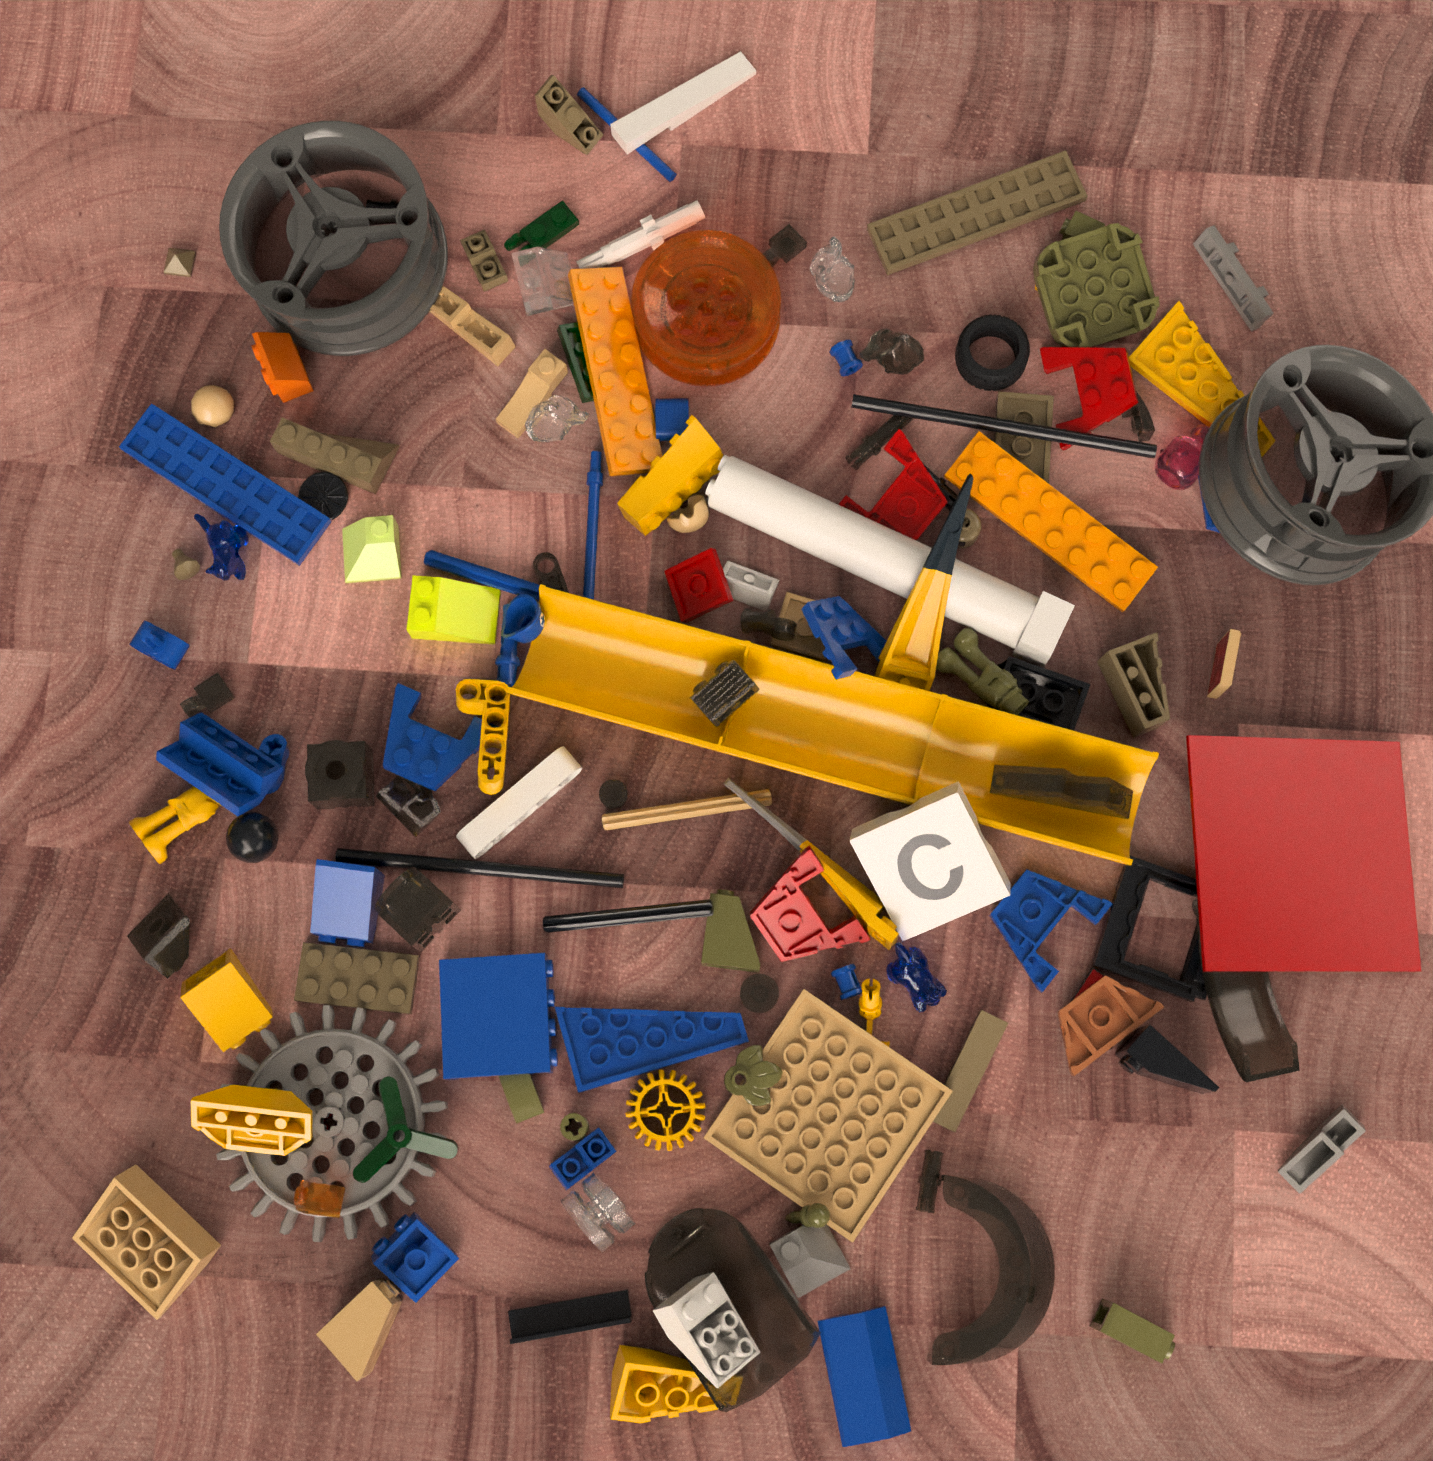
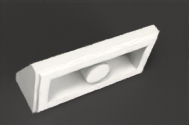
M727 561L723 571L733 599L767 611L779 580Z

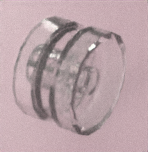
M593 1172L582 1182V1188L589 1197V1202L579 1192L574 1190L564 1197L561 1202L586 1236L599 1250L604 1252L615 1242V1236L608 1227V1222L615 1230L623 1234L635 1225L636 1222L614 1190L609 1185L607 1186Z

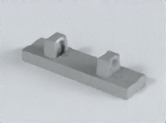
M1214 225L1206 228L1193 243L1194 247L1251 331L1259 329L1274 314L1264 299L1269 295L1264 286L1257 288L1235 256L1239 251L1235 243L1227 244Z

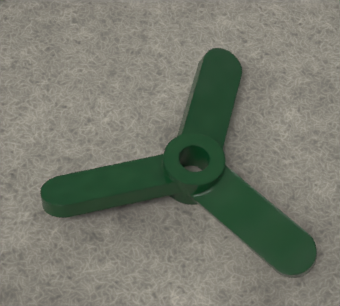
M390 1076L384 1077L379 1082V1091L389 1130L387 1136L354 1168L353 1177L360 1183L369 1181L401 1148H409L446 1159L454 1158L459 1150L458 1144L454 1140L417 1131L407 1126L397 1081ZM399 1130L405 1133V1138L401 1142L395 1139V1134Z

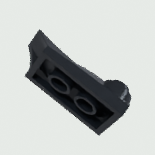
M1010 656L1004 662L997 665L1002 670L1010 672L1017 679V685L1022 690V695L1029 701L1018 716L1075 730L1091 684ZM985 702L989 708L996 709Z

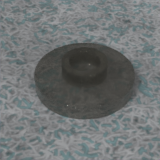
M765 974L749 976L740 988V999L743 1005L754 1013L770 1011L776 1005L779 998V989L776 982Z

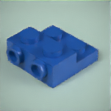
M414 1212L410 1217L406 1214L403 1215L395 1223L394 1229L396 1231L388 1239L382 1237L375 1243L372 1248L374 1253L371 1258L373 1264L417 1303L451 1268L459 1257Z

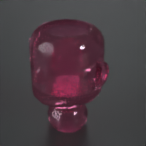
M1204 424L1197 425L1192 429L1190 436H1175L1165 449L1160 450V455L1155 461L1154 469L1159 480L1166 486L1174 490H1186L1197 481L1200 451L1209 426Z

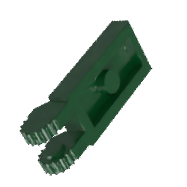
M562 200L521 229L519 233L513 234L506 240L504 247L507 251H511L524 242L528 244L522 247L514 256L515 261L520 264L534 254L538 255L579 225V220Z

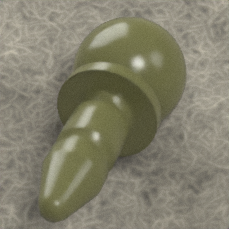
M814 1203L811 1206H804L801 1211L789 1213L785 1219L793 1224L802 1223L805 1227L821 1228L829 1222L830 1212L825 1205Z

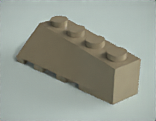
M283 417L270 440L278 454L321 472L332 473L341 480L374 494L377 493L400 447L398 444L316 432Z

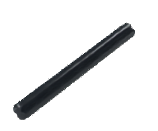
M707 899L543 917V929L550 933L707 917L714 914L713 902Z

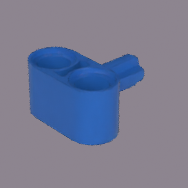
M145 620L129 643L136 650L176 670L190 647L189 644Z

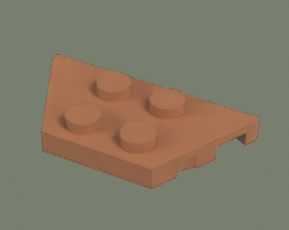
M1105 975L1057 1011L1071 1075L1075 1076L1159 1012L1164 1008L1162 1003L1153 1001L1139 994L1140 992L1130 987H1125L1119 984L1118 981Z

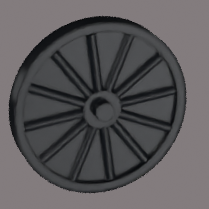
M319 472L309 476L303 482L298 498L333 520L345 509L348 501V492L344 482L336 475L329 472Z

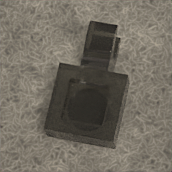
M788 224L769 239L768 245L771 248L760 256L762 261L759 264L767 272L775 266L780 258L785 263H788L807 247V242Z
M216 673L194 687L198 695L184 700L180 703V706L190 718L205 707L212 713L235 697L219 673Z

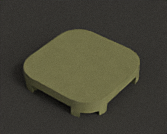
M1120 223L1108 224L1099 229L1061 241H1055L1045 247L1036 257L1033 266L1034 281L1050 333L1055 342L1061 347H1094L1135 334L1150 326V323L1155 318L1158 307H1160L1159 296L1155 297L1140 247V244L1143 242L1138 233L1135 234L1128 227L1120 225Z

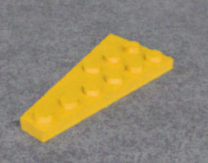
M1178 301L1129 356L1130 366L1203 424L1210 427L1216 417L1226 407L1245 395L1241 390L1238 391L1232 382V376L1210 344L1205 343L1197 331L1198 327L1193 320L1190 321L1183 311V305ZM1259 417L1257 436L1261 457H1263L1276 440Z

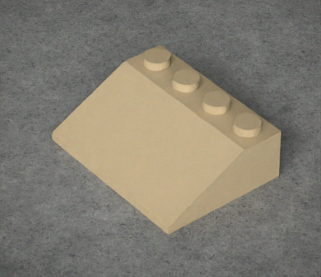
M136 1164L114 1177L72 1237L156 1320L167 1311L206 1267L221 1246Z

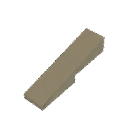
M983 1010L978 1012L961 1051L944 1083L953 1092L934 1119V1123L954 1133L956 1132L1008 1022Z

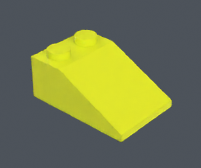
M413 575L406 630L412 639L495 645L501 590L442 577Z

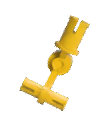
M869 978L864 980L861 985L862 996L859 998V1013L867 1019L866 1032L872 1035L873 1019L881 1015L882 999L880 997V983L873 979V986H870ZM881 1041L882 1043H884L885 1045H887V1046L889 1047L890 1041H888V1042Z

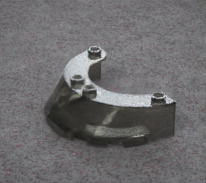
M940 1175L939 1181H943V1198L950 1207L956 1208L975 1219L991 1238L998 1257L999 1278L996 1292L987 1309L969 1325L938 1335L933 1342L932 1354L927 1356V1361L931 1365H964L992 1361L1007 1355L1022 1345L1035 1332L1047 1312L1055 1280V1265L1050 1241L1034 1212L1024 1201L1009 1190L982 1179Z

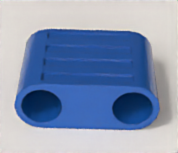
M689 398L655 399L656 439H659V441H670L676 433L680 436L689 426L685 423L689 419Z

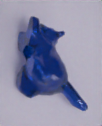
M195 514L194 519L206 533L207 542L214 556V563L205 572L213 574L223 581L229 580L233 574L238 580H244L246 569L239 555V549L248 544L246 531L240 526H232L224 520L210 525L204 516Z
M896 942L895 952L898 958L894 962L889 963L886 969L890 981L906 987L912 1003L918 1012H924L927 1009V1005H938L940 998L946 996L947 990L929 971L927 957L920 948L910 947L907 950L902 943Z

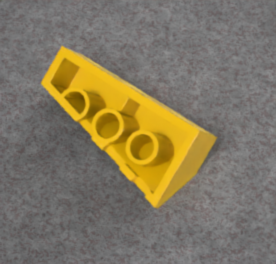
M693 415L685 422L689 425L680 436L676 433L669 441L672 446L663 457L660 458L657 455L651 462L652 465L646 477L640 475L617 503L624 518L644 536L658 528L665 518L678 510L685 500L693 493L698 492L702 485L713 475L720 472L718 466L723 457L722 451Z

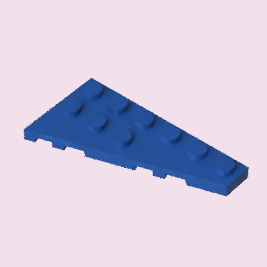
M555 1007L578 1093L749 1042L741 1013Z

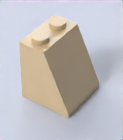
M381 1278L369 1283L316 1334L356 1381L368 1376L373 1371L403 1301L398 1296L401 1293L400 1289L390 1279L385 1281Z

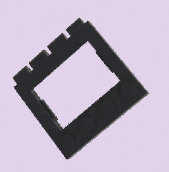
M1130 855V859H1133L1132 865L1124 864L1113 897V904L1110 907L1092 966L1189 1002H1194L1195 998L1206 1000L1212 980L1202 977L1203 973L1214 975V972H1203L1199 919L1180 980L1168 977L1169 974L1140 964L1138 966L1124 960L1149 880L1183 894L1197 897L1196 879Z

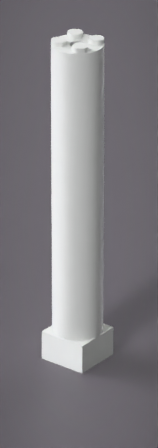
M724 455L718 466L720 473L716 480L711 479L705 492L708 495L706 499L708 507L901 597L908 598L932 549L931 547L734 456ZM955 559L944 616L1015 649L1012 656L1044 668L1075 605L1045 591L1042 592L1040 597H1037Z

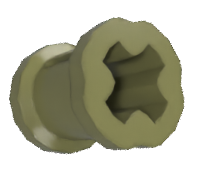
M570 1113L562 1119L560 1130L565 1138L577 1141L586 1136V1133L589 1131V1123L580 1114ZM572 1119L582 1123V1127L578 1129L579 1134L576 1136L574 1132L567 1130V1127L571 1125Z

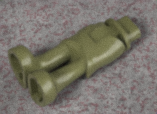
M965 628L956 636L954 648L982 671L981 676L971 670L953 649L948 647L939 652L936 669L942 673H952L961 678L969 685L968 688L973 693H976L990 706L1018 715L1027 706L1029 701L1022 695V690L1017 685V679L1007 670H1002L994 661L989 660L978 648V635L972 628Z

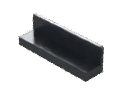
M626 1289L509 1310L508 1315L512 1336L509 1341L510 1344L631 1323L633 1317L629 1291Z

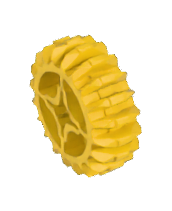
M659 1070L660 1079L655 1080L652 1073H648L647 1076L651 1083L646 1085L643 1080L639 1079L637 1083L643 1088L639 1093L633 1088L630 1090V1093L637 1096L636 1102L627 1100L626 1105L634 1106L635 1109L625 1114L628 1118L635 1117L636 1121L630 1123L628 1127L629 1129H634L639 1126L641 1130L635 1134V1138L640 1139L644 1134L648 1137L644 1142L646 1147L651 1144L652 1140H656L655 1150L660 1151L662 1142H666L667 1150L672 1151V1141L676 1140L679 1148H683L684 1143L681 1139L683 1136H686L691 1142L694 1140V1137L689 1133L691 1128L697 1132L701 1131V1127L694 1124L696 1119L700 1121L705 1120L704 1115L697 1114V1109L706 1108V1104H696L695 1099L701 1098L703 1094L701 1091L695 1094L691 1093V1090L696 1087V1083L693 1081L686 1087L684 1083L687 1080V1075L685 1074L680 1077L679 1081H676L675 1070H671L669 1079H665L664 1070ZM668 1085L682 1090L690 1103H673L669 1097ZM659 1087V1100L657 1104L641 1109L646 1095L654 1088ZM664 1094L669 1107H681L680 1110H674L673 1115L670 1114L668 1126H666V1119H664L662 1114L657 1112L650 1113V1111L658 1110L659 1106L662 1107L660 1104L664 1102ZM690 1112V1117L685 1127L678 1133L673 1134L672 1121L674 1117L681 1113ZM642 1118H659L662 1122L664 1136L650 1131Z

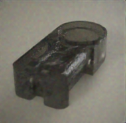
M548 552L537 555L533 561V568L539 585H546V587L569 593L557 558ZM543 560H550L554 563V568L549 573H542L538 569L539 564Z

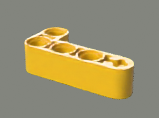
M464 679L457 684L455 689L457 708L466 714L482 715L478 759V787L485 794H496L503 788L510 713V694L506 692L508 685L494 680ZM465 694H473L475 697L472 699H464L462 696ZM493 696H501L504 699L501 701H493L491 698ZM497 721L502 725L494 728L488 724ZM494 747L500 751L496 754H490L486 750ZM489 768H494V777L489 780Z

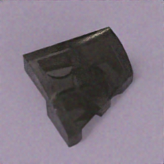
M397 776L376 795L415 837L441 813L431 789L401 776Z

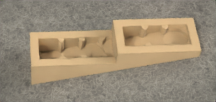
M442 287L435 304L432 305L429 312L495 365L499 366L516 347L510 335L472 310L470 305L446 287Z

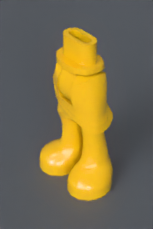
M194 786L178 797L168 800V806L146 817H136L129 821L130 826L159 864L168 858L166 847L173 839L183 832L189 831L198 823L207 821L216 813L219 807L215 800ZM178 815L176 821L154 833L158 827Z

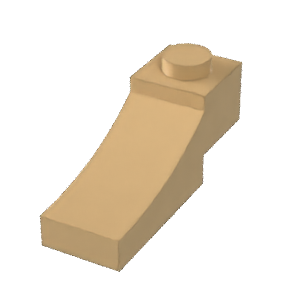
M544 349L528 368V373L498 415L496 422L519 438L551 400V393L568 374L567 365Z

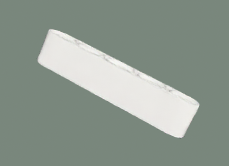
M564 746L558 748L463 827L456 835V838L474 859L479 858L581 772L582 766Z

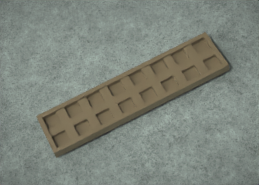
M1065 150L867 224V231L886 274L890 275L1085 202L1088 196Z

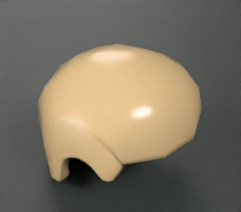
M216 385L201 387L195 392L191 400L192 415L198 424L216 428L228 422L234 413V400L231 394L222 387Z
M694 495L689 497L686 508H679L674 511L673 515L667 518L669 526L680 533H691L702 528L710 515L705 496Z

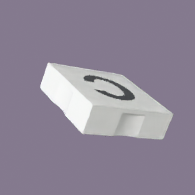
M959 781L920 798L907 808L886 813L852 829L849 841L889 917L897 926L896 930L902 941L1010 896V881L992 846L984 838L979 828L977 816Z

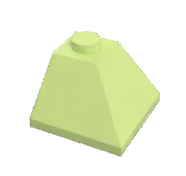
M393 515L365 517L342 529L345 583L402 579L399 526Z

